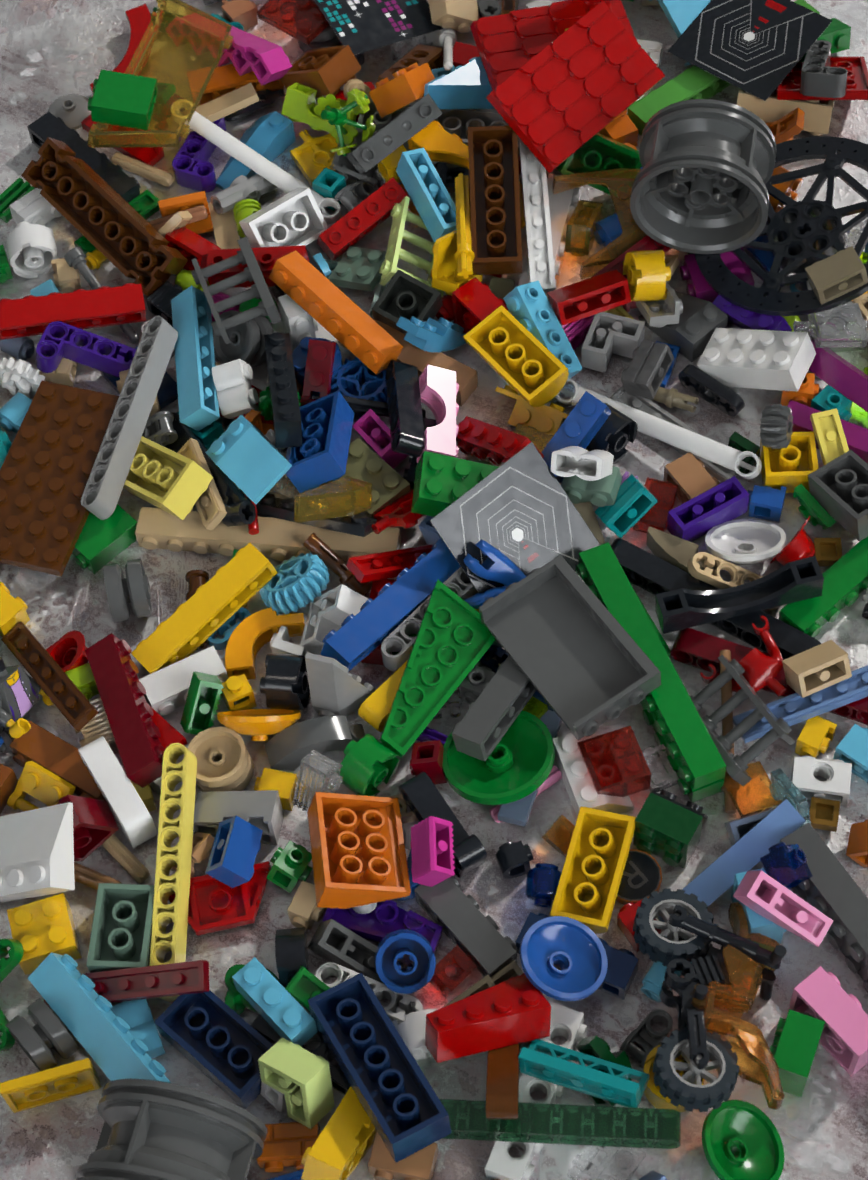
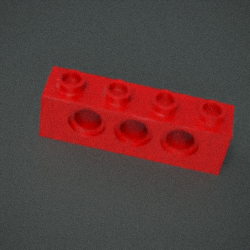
M394 177L321 233L317 244L330 260L335 261L350 246H354L391 216L394 205L396 203L399 204L405 196L408 197L409 195Z

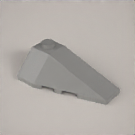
M306 652L305 661L311 704L319 717L331 715L347 716L359 709L362 703L375 691L374 686L370 683L364 682V685H362V678L348 673L349 669L336 659Z

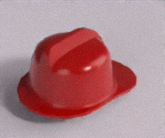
M810 515L789 544L773 558L770 564L777 561L784 566L789 562L814 556V543L803 529L810 519Z
M73 630L66 633L46 649L65 672L88 663L85 652L87 649L85 638L80 631Z

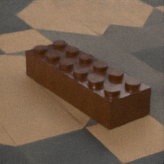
M509 125L468 127L472 251L475 254V258L472 261L473 275L522 273L517 134Z

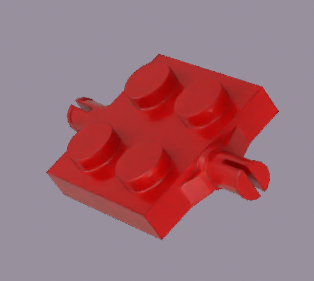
M414 490L409 491L373 515L374 519H377V522L371 526L375 534H380V532L388 527L397 526L407 529L418 523V519L424 515L411 512Z

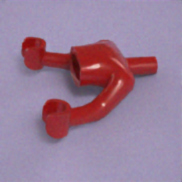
M762 615L760 619L765 623V626L758 628L753 623L752 626L754 632L761 636L770 656H766L760 650L754 648L745 655L739 664L745 670L742 673L743 677L756 693L767 685L778 697H781L787 689L775 677L783 668V657L769 633L768 619ZM708 664L709 669L713 672L712 676L706 677L700 672L701 678L706 684L711 683L720 675L712 664ZM732 680V692H738L741 687L735 680Z

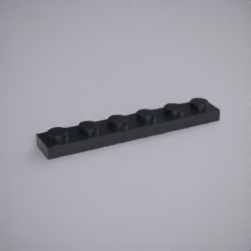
M267 493L256 504L257 514L365 537L372 533L371 526L377 522V519L369 518L363 513H345L340 508H322L317 503H299L297 499L276 498L274 494Z

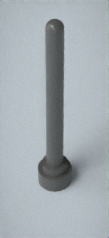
M75 247L68 251L64 256L68 265L78 269L93 290L102 287L86 265V255L82 249ZM129 323L119 325L131 343L137 344L139 342V336Z

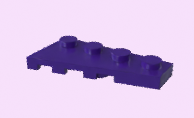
M392 900L377 902L376 908L367 914H359L352 908H327L322 920L323 922L333 919L360 937L379 943L391 932L402 929L412 930L427 939L434 955L443 933L442 926L411 910L408 912L403 910Z

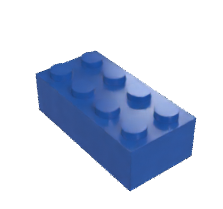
M339 390L300 407L302 446L287 448L286 459L291 463L292 467L285 473L299 493L314 490L321 484L331 480H338L345 475L354 412Z

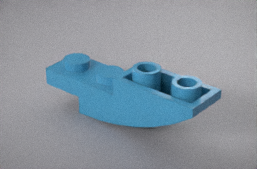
M400 316L396 326L407 331L404 340L427 352H445L466 343L463 338L465 328L442 317L439 320L429 317L426 322L411 316L410 320Z

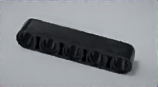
M391 360L386 369L385 382L392 451L418 458L422 454L425 444L418 370L414 365Z

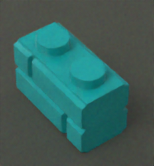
M631 474L620 485L614 505L598 507L595 513L619 538H622L658 500Z

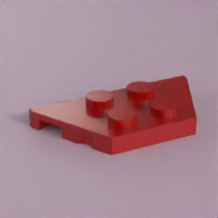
M269 861L254 864V874L250 881L234 888L227 886L208 874L190 878L188 925L194 933L199 936L254 924L268 882L266 877L271 870ZM175 893L168 898L170 903L175 900Z

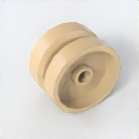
M223 726L211 727L199 732L191 740L188 749L197 758L196 785L198 789L202 792L243 791L249 785L254 774V763L242 737L237 732Z

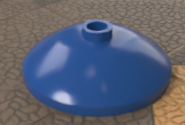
M551 916L541 919L528 929L520 945V962L526 977L533 986L551 998L561 1001L585 999L596 992L606 977L608 961L602 942L589 927L575 919L563 916ZM554 965H558L561 970L556 969Z

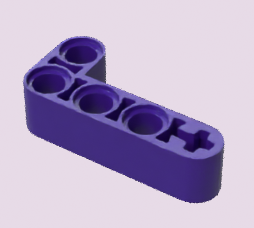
M225 117L212 122L224 131L227 130ZM195 131L190 132L172 161L175 181L178 185L208 193L216 188L214 166L208 160L217 146Z
M55 321L49 323L37 344L36 367L44 373H51L58 368L64 357L119 377V372L130 369L136 349L69 324Z

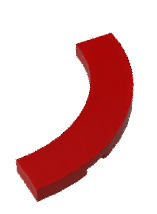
M146 4L125 11L131 29V38L124 58L113 72L141 76L149 63L154 46V31L152 18ZM93 83L90 84V89H91L92 93H93Z

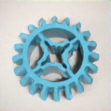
M301 553L298 557L292 556L291 559L284 560L282 564L276 565L275 569L278 573L261 588L259 593L267 608L271 607L278 615L283 613L289 614L291 611L297 612L299 608H305L307 604L314 602L316 597L322 595L321 591L326 590L327 584L330 581V574L325 563L317 555Z

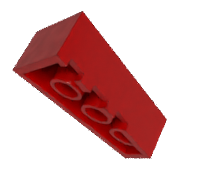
M525 973L427 1014L425 1046L435 1061L439 1063L550 1036L551 1005L543 994L533 986Z

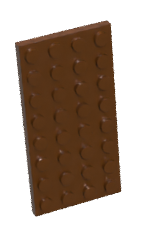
M41 381L0 469V563L62 577L90 513L81 505L80 501L119 396Z

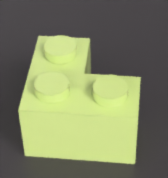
M282 1037L258 1059L261 1082L285 1095L288 1117L312 1129L335 1107L329 1062L322 1056H317L303 1049L299 1044L292 1043Z

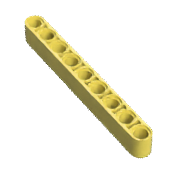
M181 743L170 744L163 754L149 966L186 961L197 758L194 753ZM184 754L183 760L176 764L178 757ZM182 782L181 788L178 791H174L176 785ZM181 809L180 815L173 819L174 813ZM179 837L177 845L171 847L172 841ZM177 865V871L169 876L171 868ZM175 893V900L168 904V898ZM171 922H174L173 929L166 934V927ZM172 951L171 959L164 963L165 955ZM180 995L158 998L166 1002H174Z

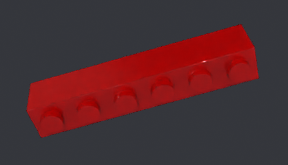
M126 283L118 287L102 286L94 290L77 289L70 293L61 294L53 292L46 296L36 297L29 295L22 299H0V340L42 335L49 323L55 321L80 329L146 321V309L142 285Z

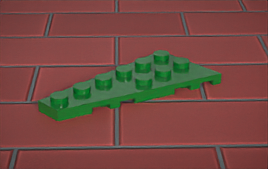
M437 580L434 585L380 737V741L401 758L496 640L482 623L480 613L440 580Z

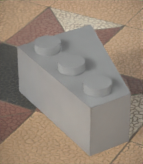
M278 790L198 792L194 807V834L196 832H203L216 837L220 822L233 816H238L263 830L261 843L278 845L284 818Z

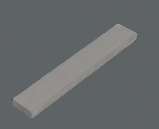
M624 386L610 397L699 434L650 399L629 395L626 393ZM669 445L682 455L689 453L682 449ZM694 455L696 459H700L704 463L706 471L721 482L733 476L736 478L739 476L733 470Z

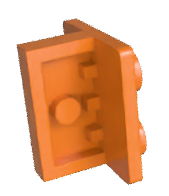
M205 191L158 201L162 217L204 205L208 217L187 224L185 227L196 234L213 231Z

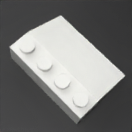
M68 802L0 816V903L75 890L73 803Z

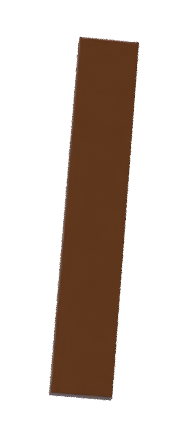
M20 621L1 639L78 732L99 713L25 624Z

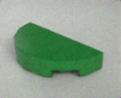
M802 484L794 488L793 496L794 498L798 497V501L801 504L798 510L805 519L809 515L811 516L808 520L811 525L817 526L819 524L822 526V529L826 530L836 523Z

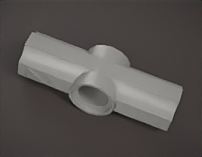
M259 174L249 178L241 175L231 183L230 187L211 195V203L217 214H224L232 210L237 202L244 199L258 201L261 195L278 187Z

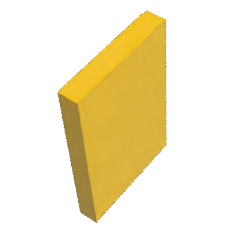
M85 1058L1 1082L0 1094L13 1113L94 1091L102 1086L100 1077L90 1059Z

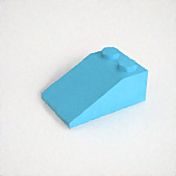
M240 415L233 421L228 429L206 451V454L255 504L292 467L291 463L268 438L243 415Z

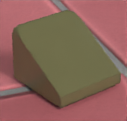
M492 277L489 288L498 299H503L516 287L515 280Z

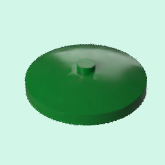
M522 710L485 762L457 751L451 732L444 744L442 767L451 788L464 799L483 805H501L520 800L543 784L552 770L555 760V749L547 726L535 715Z

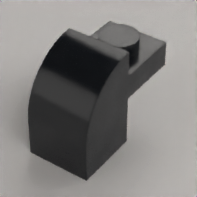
M305 927L276 930V967L279 983L284 988L300 967L303 966L309 971Z

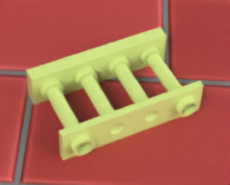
M407 196L399 204L396 203L391 211L393 220L385 260L379 271L382 274L380 284L385 286L399 269L431 287V269L434 259L432 249L434 243L404 229L405 222L408 221L427 230L421 217L408 211L410 198ZM402 239L429 251L430 255H432L431 262L401 249ZM398 258L426 270V274H428L427 281L398 268ZM435 289V290L441 292V297H442L444 291L439 290V289Z

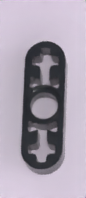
M687 365L678 374V378L684 387L729 416L735 417L745 407L744 400L739 394L694 365Z

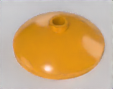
M240 709L217 713V720L222 725L234 730L238 734L251 736V741H267L268 735L283 731L301 718V711L292 709Z

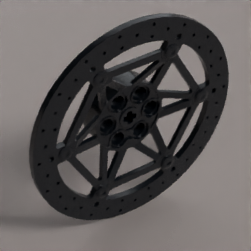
M822 136L800 138L776 144L777 152L774 168L801 160L825 159V161L819 165L771 176L765 184L768 194L786 207L779 212H775L769 201L768 216L771 222L764 227L758 236L767 235L768 243L752 241L743 247L770 251L774 259L770 272L767 273L741 248L730 252L763 281L760 288L752 286L735 276L724 264L720 253L695 254L700 272L711 288L725 300L738 307L760 314L797 316L818 313L843 305L868 291V283L822 305L813 290L802 292H780V290L787 285L808 281L805 268L836 254L840 250H845V233L868 217V190L842 168L844 163H850L868 172V144L847 138ZM819 174L802 201L796 202L772 186ZM839 177L866 201L835 209L833 207L835 178ZM827 179L826 200H814ZM860 213L846 224H842V217ZM868 221L854 248L859 258L868 242ZM867 261L866 263H864V266H865V268H866L867 277H868V261Z

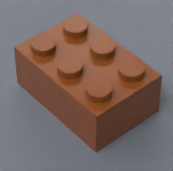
M349 45L311 49L291 64L293 67L280 80L286 90L296 82L316 89V98L327 94H338L341 91L340 87L349 80L355 79V74L362 68Z

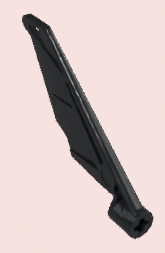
M173 412L174 420L172 424L178 434V439L164 447L177 453L190 438L197 440L225 505L227 514L222 520L223 524L230 527L247 525L254 522L256 510L250 498H246L234 482L206 454L207 449L187 425L180 422L179 414Z

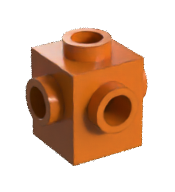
M815 373L806 374L798 392L781 391L780 404L787 406L790 400L811 407L812 399L819 393V384H814Z

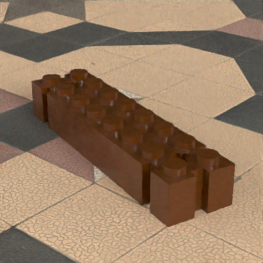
M48 137L37 152L41 156L39 160H32L21 176L33 187L42 189L40 194L126 277L136 279L133 283L142 285L144 295L150 296L162 284L169 281L168 279L171 275L177 276L188 260L176 248L168 247L169 242L82 159L74 157L76 153L62 141Z

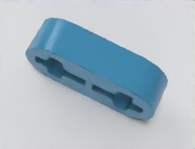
M241 607L207 639L210 647L214 646L215 650L226 649L232 632L241 623H236L235 620L237 618L244 620L250 616L249 610ZM216 634H218V635H220V636L224 635V638H223V639H220V638H218V637L215 638L214 635H216Z

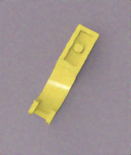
M836 408L811 414L810 419L823 465H826L849 451L839 413Z

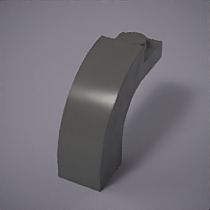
M343 715L316 717L296 723L277 733L265 744L270 768L295 771L304 761L312 756L329 751H344L348 743L352 740L358 742L365 736L362 724L348 723L346 716Z

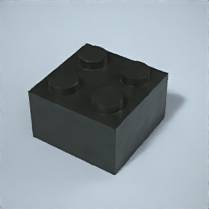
M398 269L373 306V317L406 334L407 331L396 326L400 316L409 320L413 316L426 322L429 317L434 319L443 305L441 292Z

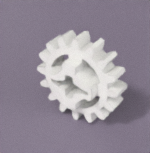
M3 357L0 360L1 387L9 389L12 395L20 392L30 399L34 398L41 381H45L46 377L40 375L39 369H33L32 365L24 360L19 359L15 361L13 357L9 359Z

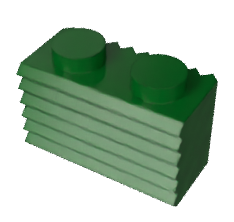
M193 672L180 722L184 732L197 735L199 732L215 725L213 721L216 718L214 716L217 715L216 710L219 709L217 705L220 704L218 700L221 699L220 694L223 693L221 689L224 688L217 676Z

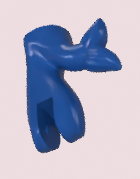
M480 540L476 546L485 556H488L487 559L480 564L476 558H473L468 553L463 559L464 564L475 575L483 579L502 583L504 586L491 588L484 593H478L465 599L464 601L474 609H479L487 599L498 596L510 584L518 583L526 577L507 556L484 540Z

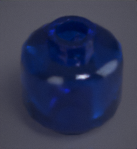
M537 863L535 868L527 872L525 894L527 898L534 901V906L551 907L562 873L558 870V866Z

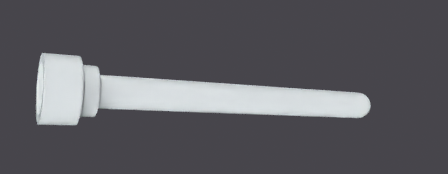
M445 28L439 34V43L443 46L444 69L446 71H450L453 68V46L457 41V34L451 28Z

